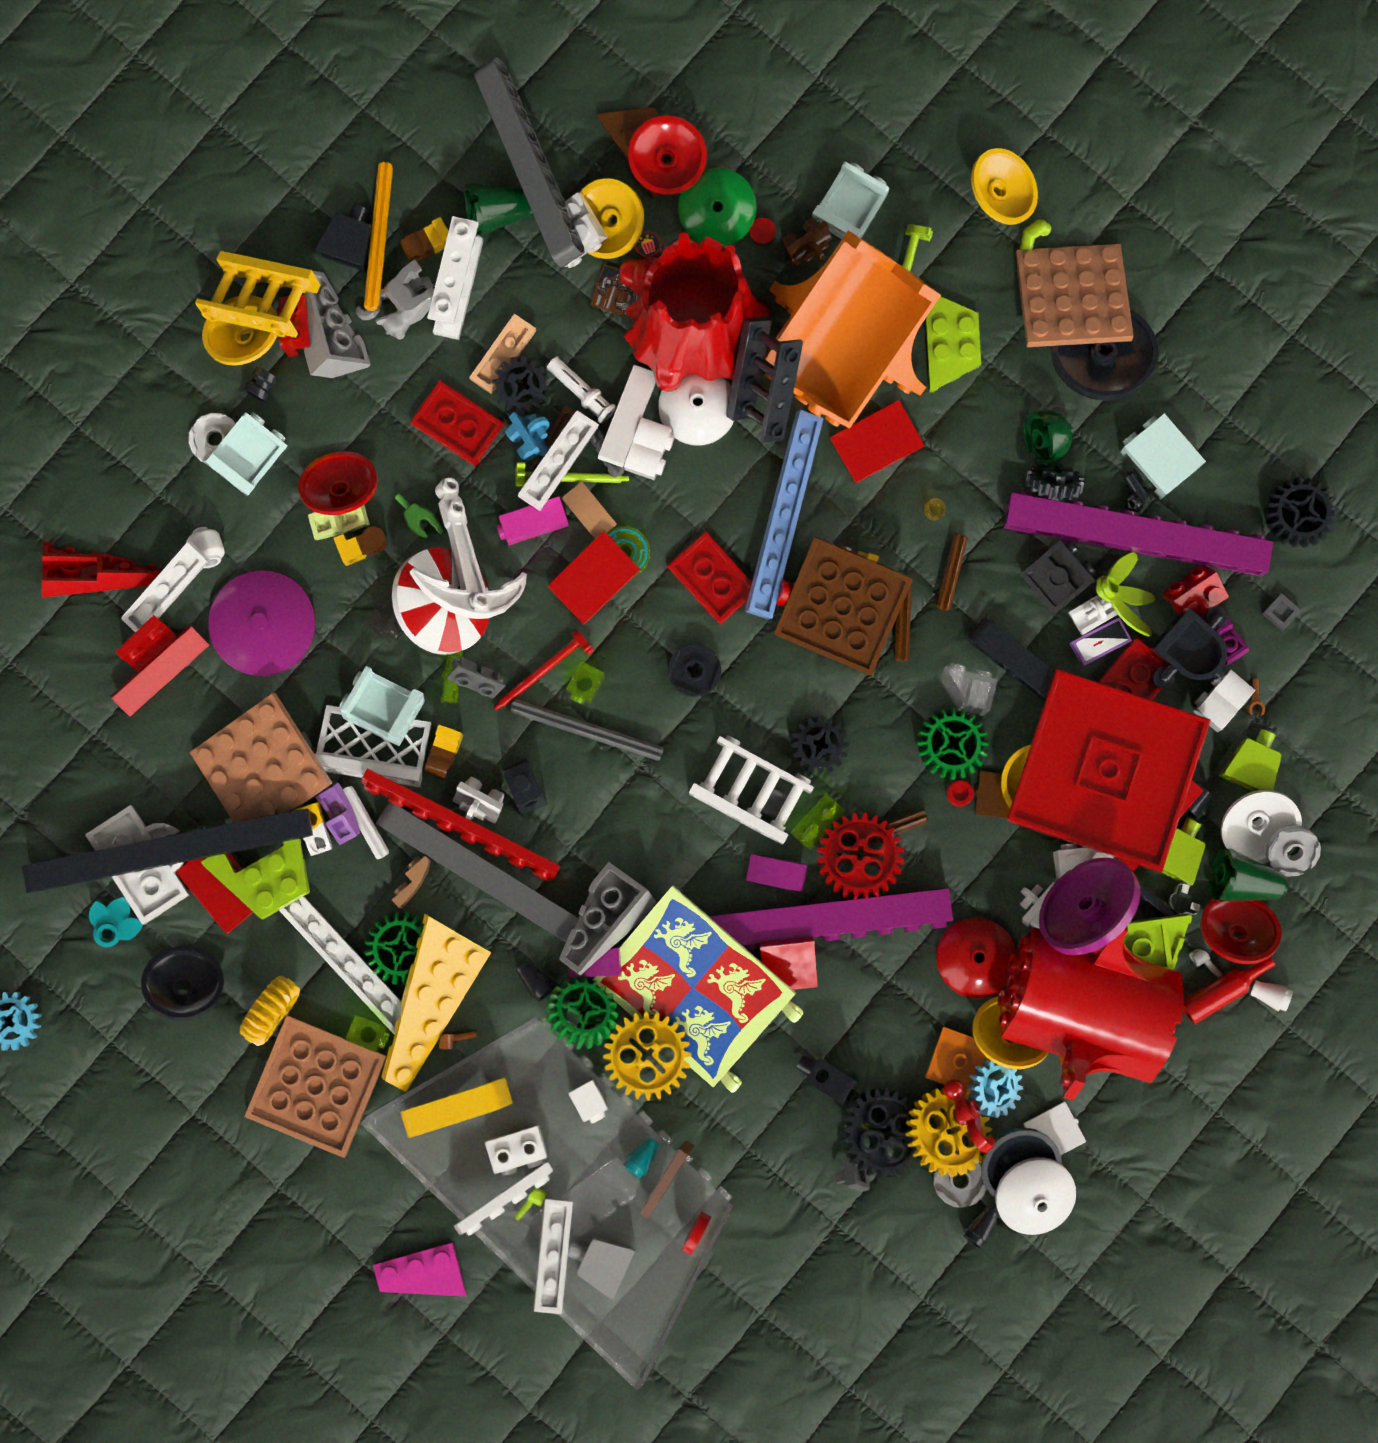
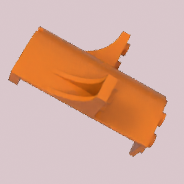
M848 230L828 261L811 278L792 286L781 285L775 281L769 289L777 296L775 301L788 309L787 312L791 314L776 339L779 341L803 340L793 394H796L794 397L803 404H809L807 409L818 417L822 414L826 415L825 419L837 427L839 424H842L850 429L883 379L890 384L893 381L898 382L896 386L907 394L913 391L921 396L926 389V386L917 379L913 371L911 352L915 336L921 324L941 297V294L865 240ZM769 348L765 354V360L774 365L777 352ZM766 373L764 374L767 379L772 380L771 376Z

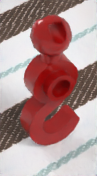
M948 1080L944 1084L943 1092L948 1099L954 1100L956 1103L955 1118L961 1125H967L968 1134L974 1144L982 1152L987 1153L996 1147V1142L992 1135L985 1137L981 1130V1119L979 1116L981 1109L974 1100L969 1101L964 1097L965 1088L961 1081Z

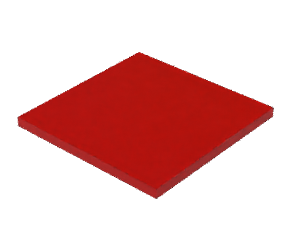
M1056 668L1006 821L1162 873L1211 719Z

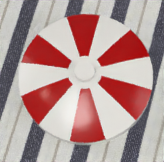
M430 548L411 556L399 568L392 587L394 613L404 633L419 647L436 654H453L474 645L484 634L490 618H467L447 611L431 600L420 589L410 574V571L416 568L433 577L447 580L449 588L461 589L452 550ZM482 576V579H483L485 588H486V590H488V587H487V585H486V582H485V580H484V578H483V576Z

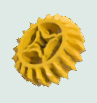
M278 976L272 980L266 989L262 991L258 999H256L242 1021L240 1034L245 1037L244 1039L257 1046L268 1041L293 1008L299 996L300 988L292 980L286 979L283 976Z

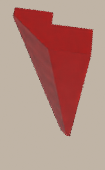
M43 542L42 598L149 586L163 570L157 569L156 564L148 563L146 567L133 564L132 559L94 551L91 554L75 552L74 547L67 546L63 550L52 547L50 542Z

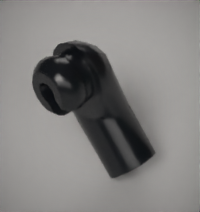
M1132 473L1124 479V482L1131 490L1126 506L1130 511L1138 512L1144 507L1147 490L1137 475Z

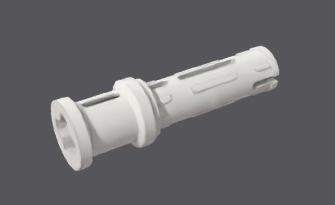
M558 356L553 358L547 365L546 369L581 400L584 409L588 408L598 417L600 424L606 422L613 415L617 406L608 403L600 395L601 391L590 388Z

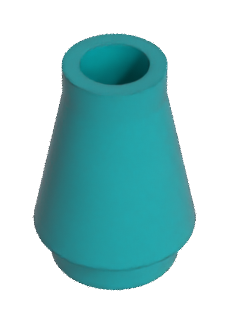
M648 1137L642 1145L625 1158L626 1162L623 1164V1167L638 1179L643 1175L646 1176L661 1146Z

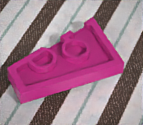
M453 1242L373 1265L380 1292L467 1296Z

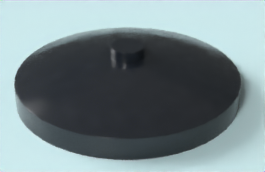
M1130 309L1133 329L1132 341L1052 346L1051 356L1054 368L1061 380L1070 389L1084 397L1102 401L1126 398L1145 386L1151 378L1157 363L1158 343L1150 325L1139 314Z

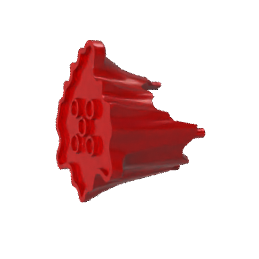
M683 232L679 234L678 240L664 249L661 256L644 257L641 260L628 259L619 268L621 282L631 288L638 298L625 309L626 314L633 321V326L625 333L624 338L632 346L635 358L652 369L655 382L661 390L666 392L677 390L682 380L689 374L698 375L707 381H714L718 378L733 380L744 318L766 316L770 319L768 307L757 301L751 293L746 277L742 274L741 264L733 245L723 247L718 241L709 237H705L703 241L697 243L691 240L687 233Z

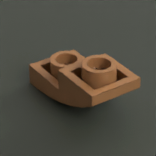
M582 481L561 497L595 539L603 531L608 532L617 525Z
M418 856L408 864L409 871L405 874L412 882L409 885L407 882H404L394 891L396 896L392 901L398 908H403L421 887L431 864V860L427 856H424L422 859Z

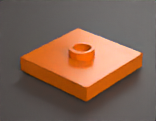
M942 1027L925 1078L941 1084H945L950 1079L959 1080L964 1085V1092L972 1094L973 1091L967 1088L968 1085L973 1084V1080L969 1076L970 1074H977L976 1065L983 1067V1060L989 1059L980 1051L973 1037Z

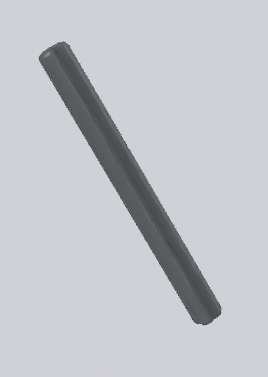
M514 699L511 706L513 714L657 761L661 759L663 754L662 746L518 699Z

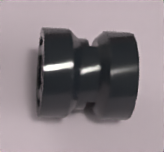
M256 366L252 372V381L246 382L243 390L254 398L266 403L270 396L268 391L276 386L279 379L268 371Z

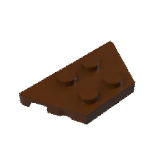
M654 107L601 113L598 115V120L628 162L629 144L635 131L646 121L660 115ZM665 156L662 158V162L669 164L671 159ZM647 190L652 199L657 197V193Z

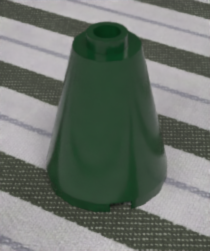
M466 184L468 189L464 192L467 219L479 222L476 237L534 216L522 188Z
M1233 849L1219 850L1211 865L1210 872L1215 874L1214 881L1209 880V892L1214 900H1279L1287 893L1288 881L1283 873Z

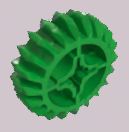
M955 708L950 709L949 716L942 709L939 711L941 719L932 714L930 719L933 725L927 721H924L922 724L928 732L923 730L918 732L920 737L925 738V741L920 740L916 742L918 747H925V750L918 752V756L923 757L927 755L928 757L922 764L927 766L932 763L934 765L930 770L932 774L938 768L941 769L939 777L942 779L946 776L947 772H950V780H955L956 772L959 773L961 779L965 778V769L971 774L975 773L976 771L972 764L979 767L983 765V762L977 757H987L988 755L986 751L980 750L981 747L989 746L988 741H981L980 739L988 735L987 731L979 733L977 730L983 723L980 721L974 726L971 722L975 719V715L972 714L968 719H965L966 710L964 709L960 711L959 716H956ZM957 723L965 727L966 730L956 734L950 731L949 728H946L944 724ZM937 729L942 739V745L937 751L933 752L931 741L933 733ZM963 736L956 745L958 750L954 751V748L951 750L948 748L946 751H942L947 747L949 737H952V740L954 738L957 740ZM972 736L974 749L971 757L968 759L963 744L967 738ZM946 754H951L957 760L959 759L962 764L948 765L940 761L939 758Z
M394 912V921L391 920L389 915H385L384 921L386 925L376 921L375 925L380 930L378 932L369 930L368 932L371 936L375 937L374 941L365 940L366 945H373V950L365 951V955H374V959L367 962L368 965L372 966L377 963L378 967L374 970V974L378 975L385 971L382 976L384 981H387L390 975H393L392 984H398L399 976H402V982L406 984L410 969L401 971L402 965L409 955L417 954L418 948L409 941V927L414 929L420 938L424 927L423 923L420 926L418 925L421 918L418 915L411 922L409 912H405L403 920H401L399 912ZM401 926L400 932L394 941H382V938L390 929ZM403 940L406 942L404 945L414 949V952H402L401 956L397 954L399 951H395V948L388 946L400 945ZM380 949H385L392 953L393 969L383 961Z
M576 977L571 979L570 984L565 980L561 983L560 987L557 986L553 989V995L548 997L547 1002L549 1005H546L545 1013L548 1014L546 1023L552 1024L550 1033L558 1032L557 1041L565 1038L567 1039V1047L574 1042L578 1050L583 1043L589 1049L592 1048L593 1042L599 1046L602 1044L603 1039L606 1040L610 1037V1031H614L616 1027L614 1021L617 1020L618 1013L615 1012L617 1003L611 1002L613 993H604L606 985L598 988L596 987V980L589 984L587 983V978L584 977L581 983H579ZM578 997V1000L576 1002L562 1004L565 1000L569 998ZM580 1006H581V1011L584 1012L583 1015H585L584 1018H583V1020H582V1015L579 1014L580 1011H578L579 1008H580ZM595 1021L601 1022L595 1028L585 1029L586 1024H594Z

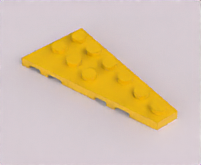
M426 914L422 922L424 924L421 938L418 937L416 945L418 950L415 961L411 964L402 997L400 1018L396 1020L394 1028L396 1030L393 1044L389 1046L381 1077L386 1082L407 1092L491 953Z

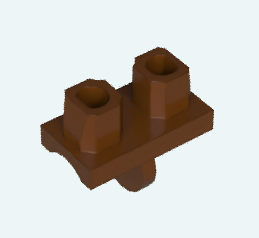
M810 218L802 226L805 235L801 238H798L795 233H790L783 238L790 262L794 266H797L804 260L809 262L814 257L819 262H822L825 259L823 251L829 247L828 242L832 240L828 231L829 225L825 221L819 223L814 218Z

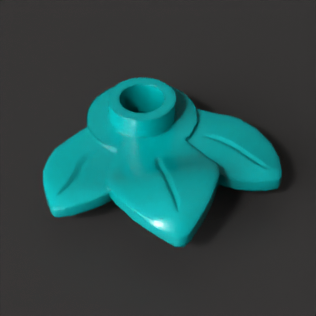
M125 897L113 900L107 907L95 901L90 908L89 920L94 926L93 937L98 945L112 947L119 940H131L140 932L143 924L138 918L129 917L130 905ZM104 929H110L112 931V936L110 938H104L102 936V931Z

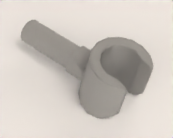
M1196 949L1189 954L1196 967L1204 963L1217 978L1224 975L1212 963L1206 951Z

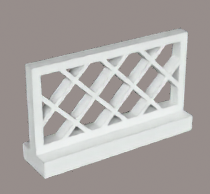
M326 705L317 752L315 753L325 772L362 778L368 768L398 784L421 787L431 722L414 720L409 730L413 727L424 728L423 737L413 743L406 734L405 739L410 746L398 754L390 744L391 742L383 739L384 742L371 750L364 738L372 733L366 731L360 734L354 724L349 721L334 730L329 723L331 713L342 715L341 708ZM351 726L358 737L344 745L338 734ZM328 728H329L330 731L332 732V733H330L329 735H327ZM333 737L342 746V748L334 753L323 752L325 743ZM361 741L368 752L360 758L353 757L348 749ZM421 744V749L419 752L416 747H418ZM387 745L394 754V757L387 762L379 761L375 753ZM414 750L419 757L417 767L405 765L401 757Z

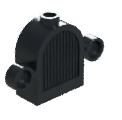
M1218 606L1210 607L1206 610L1203 620L1190 608H1183L1149 647L1150 650L1168 664L1167 667H1158L1153 671L1151 679L1155 686L1159 688L1170 687L1174 683L1176 673L1185 678L1205 680L1211 677L1217 680L1223 675L1227 669L1224 666L1227 658V648L1221 635L1214 629L1226 624L1228 615L1225 609Z

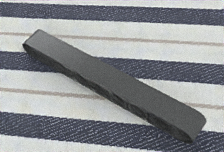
M494 57L474 72L475 79L553 260L560 267H565L585 253L584 245L511 76L504 63L498 57Z
M389 802L377 820L376 824L564 942L567 941L571 930L575 928L579 918L401 807Z

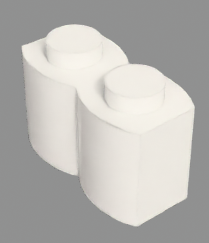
M641 417L624 469L655 480L657 474L662 475L666 460H663L662 457L665 450H671L675 436L671 435V427Z
M1232 670L1227 671L1225 674L1223 673L1217 680L1213 679L1211 684L1214 687L1209 693L1204 691L1194 702L1197 707L1193 712L1196 715L1211 719L1209 726L1216 732L1221 731L1230 722L1238 710L1255 692V689Z

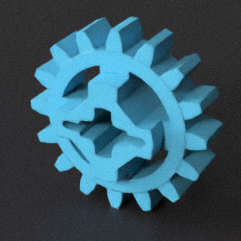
M3 992V999L0 998L1 1050H8L10 1045L12 1050H19V1043L23 1046H28L29 1041L27 1038L34 1039L37 1037L33 1030L41 1028V1025L36 1023V1019L42 1017V1015L33 1011L37 1008V1003L28 1004L31 997L24 996L20 999L21 993L14 992L11 998L9 992ZM7 1003H15L10 1010L2 1008ZM25 1013L27 1014L28 1023L25 1020ZM8 1016H14L12 1019L15 1023L14 1026H8L10 1023L7 1019ZM12 1032L21 1035L15 1039H6Z
M984 1059L983 1067L975 1066L977 1074H970L969 1076L973 1080V1084L968 1085L967 1088L972 1090L973 1093L968 1098L978 1104L983 1115L999 1118L1000 1114L1006 1116L1008 1115L1007 1108L1013 1110L1016 1108L1013 1103L1014 1100L1021 1099L1017 1095V1091L1023 1089V1086L1018 1085V1081L1021 1080L1022 1076L1015 1074L1017 1069L1006 1068L991 1060Z

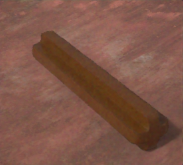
M961 534L953 536L936 604V608L942 611H949L951 609L967 543V537Z
M911 586L895 623L894 659L898 662L909 660Z
M919 809L888 821L886 830L895 828L894 835L926 824L928 821L927 815L923 809ZM851 837L852 844L854 845L856 841ZM871 840L868 843V845L876 843L879 840Z

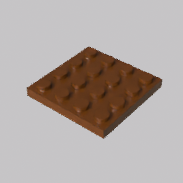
M815 536L774 635L872 676L914 577Z

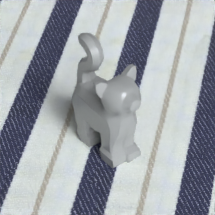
M413 260L381 289L379 309L377 311H366L362 306L358 305L356 307V314L362 320H371L380 312L381 302L384 299L391 300L396 306L397 312L378 318L375 321L378 325L384 327L387 335L403 339L409 326L421 320L429 311L434 293V285L428 276L421 278L418 275L422 269L420 264ZM423 288L427 289L424 293L419 295L417 294L419 290Z

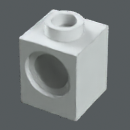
M594 1079L568 1093L583 1122L590 1120L593 1124L606 1116L604 1111L608 1110L609 1107Z

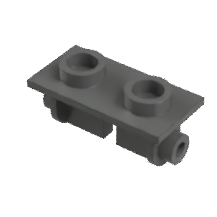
M455 657L451 666L454 669L446 677L447 680L459 686L469 688L491 698H494L506 685L502 683L504 678L500 676L499 672L481 666L478 673L476 672L477 663L464 657Z

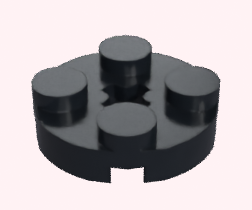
M690 644L677 650L671 657L668 667L670 682L675 689L685 696L695 698L706 696L714 690L720 681L722 671L720 661L715 652L702 644ZM696 663L700 665L699 670L703 671V673L693 678L690 676L691 672L687 671V668L689 666L693 667Z

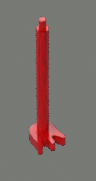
M576 629L571 633L574 639L501 697L498 700L499 702L493 706L494 709L497 711L502 706L505 707L579 646L582 647L587 655H590L594 649Z

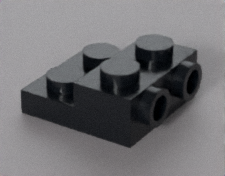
M1061 539L1020 574L1054 615L1098 579L1094 575L1097 573L1096 568L1090 561L1086 560L1083 562L1077 555L1080 550L1071 540L1066 542L1064 539Z

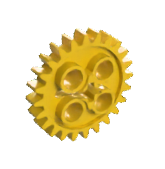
M645 1011L643 1019H640L637 1013H634L633 1022H630L625 1017V1027L622 1028L616 1024L615 1028L618 1034H611L609 1037L613 1044L608 1043L604 1045L606 1049L611 1051V1053L603 1055V1059L611 1061L610 1064L605 1066V1070L614 1071L609 1077L610 1081L619 1079L616 1088L620 1089L625 1085V1095L628 1096L633 1090L635 1091L636 1100L640 1098L642 1093H645L647 1101H650L651 1093H655L657 1098L661 1099L662 1090H665L670 1095L671 1089L669 1086L672 1084L679 1088L680 1084L677 1078L686 1079V1074L681 1071L682 1068H690V1064L684 1061V1059L691 1057L690 1052L684 1051L685 1048L690 1046V1043L686 1041L681 1042L685 1032L676 1033L678 1023L669 1026L668 1016L663 1021H659L658 1012H656L653 1019H649L647 1011ZM645 1030L652 1031L655 1035L654 1040L648 1044L641 1042L639 1039L641 1032ZM634 1039L647 1053L653 1051L652 1058L666 1072L661 1073L649 1060L641 1061L643 1058L642 1053L629 1040ZM663 1049H670L674 1053V1058L666 1063L659 1059V1053ZM623 1051H634L636 1054L635 1060L632 1063H624L620 1059ZM644 1069L654 1070L656 1075L653 1081L644 1082L641 1080L640 1073Z
M937 1088L931 1091V1095L929 1093L922 1095L923 1101L919 1100L914 1103L917 1109L909 1111V1114L914 1119L906 1121V1124L912 1127V1131L907 1132L906 1136L913 1137L914 1140L908 1144V1147L916 1146L917 1148L913 1157L921 1155L923 1158L920 1165L923 1166L930 1163L929 1172H934L938 1169L939 1176L946 1175L948 1172L949 1176L953 1177L957 1176V1172L963 1175L967 1173V1169L970 1171L976 1169L975 1163L982 1162L983 1157L980 1154H984V1152L970 1138L967 1125H961L954 1118L953 1109H955V1101L948 1099L944 1095L943 1088L941 1092ZM969 1092L964 1093L966 1099L969 1097ZM980 1114L981 1130L986 1137V1133L992 1131V1128L985 1127L984 1123L989 1121L990 1118L982 1117ZM929 1117H932V1118L935 1119V1121H936V1128H935V1129H933V1128L930 1126V1124H929ZM950 1129L952 1134L948 1135L946 1130ZM963 1135H965L969 1140L968 1147H966L962 1142ZM939 1143L943 1144L945 1147L944 1155H942L938 1150Z

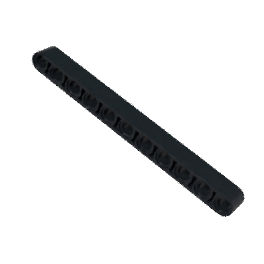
M982 618L967 637L968 642L1045 702L1055 671L993 622ZM1192 779L1194 783L1204 790L1186 811L1190 816L1197 818L1213 796Z
M301 809L22 866L26 893H32L314 835L309 809Z

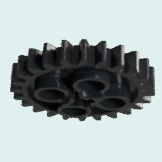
M886 1088L881 1089L880 1092L878 1089L870 1090V1094L868 1092L861 1093V1099L855 1098L852 1100L855 1107H846V1111L850 1116L841 1118L843 1122L847 1123L846 1127L839 1128V1131L846 1133V1137L842 1138L840 1142L848 1143V1147L843 1152L852 1153L853 1156L849 1162L855 1163L859 1161L857 1170L861 1171L867 1168V1176H872L876 1173L877 1178H884L885 1174L887 1178L895 1177V1173L897 1175L904 1173V1167H913L910 1159L918 1160L920 1158L919 1156L913 1157L917 1148L916 1146L908 1147V1144L914 1140L913 1137L906 1136L907 1132L912 1131V1127L908 1126L906 1121L914 1119L909 1114V1111L915 1108V1104L906 1105L907 1096L898 1099V1091H893L889 1094V1090ZM873 1109L877 1112L878 1115L876 1122L872 1119L871 1112ZM896 1119L901 1123L900 1131L895 1127ZM862 1123L873 1130L863 1128ZM865 1135H867L870 1140V1145L868 1148L864 1145L863 1141ZM893 1137L901 1138L903 1140V1143ZM889 1144L894 1150L892 1157L889 1156L887 1151Z

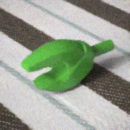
M400 493L395 496V499L406 509L403 514L404 519L410 530L424 538L428 537L420 527L423 521H428L437 532L443 533V528L433 512L416 503L410 505Z

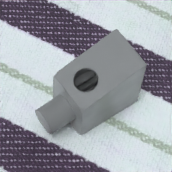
M593 1237L589 1247L573 1241L567 1256L581 1262L577 1271L579 1277L613 1300L636 1248Z

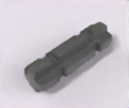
M596 430L590 439L592 445L597 448L598 454L605 439L602 430ZM603 461L604 465L609 468L608 471L613 478L624 473V466L620 467Z

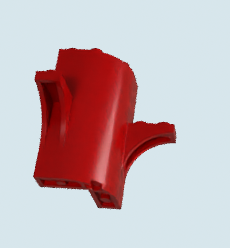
M1032 927L1028 935L1022 937L1016 954L1013 953L1009 958L1008 969H1011L1009 985L1005 991L1002 990L1000 992L997 1002L998 1006H1000L998 1025L1001 1026V1038L1059 1055V1064L1062 1065L1060 1084L1063 1085L1064 1098L1074 1100L1085 1085L1086 1076L1096 1072H1113L1152 1083L1166 1063L1175 1045L1177 1037L1173 1036L1176 1024H1181L1184 1007L1182 973L1146 962L1134 955L1124 943V938L1128 932L1127 927L1119 936L1104 947L1082 955H1068L1058 952L1044 939L1039 928Z

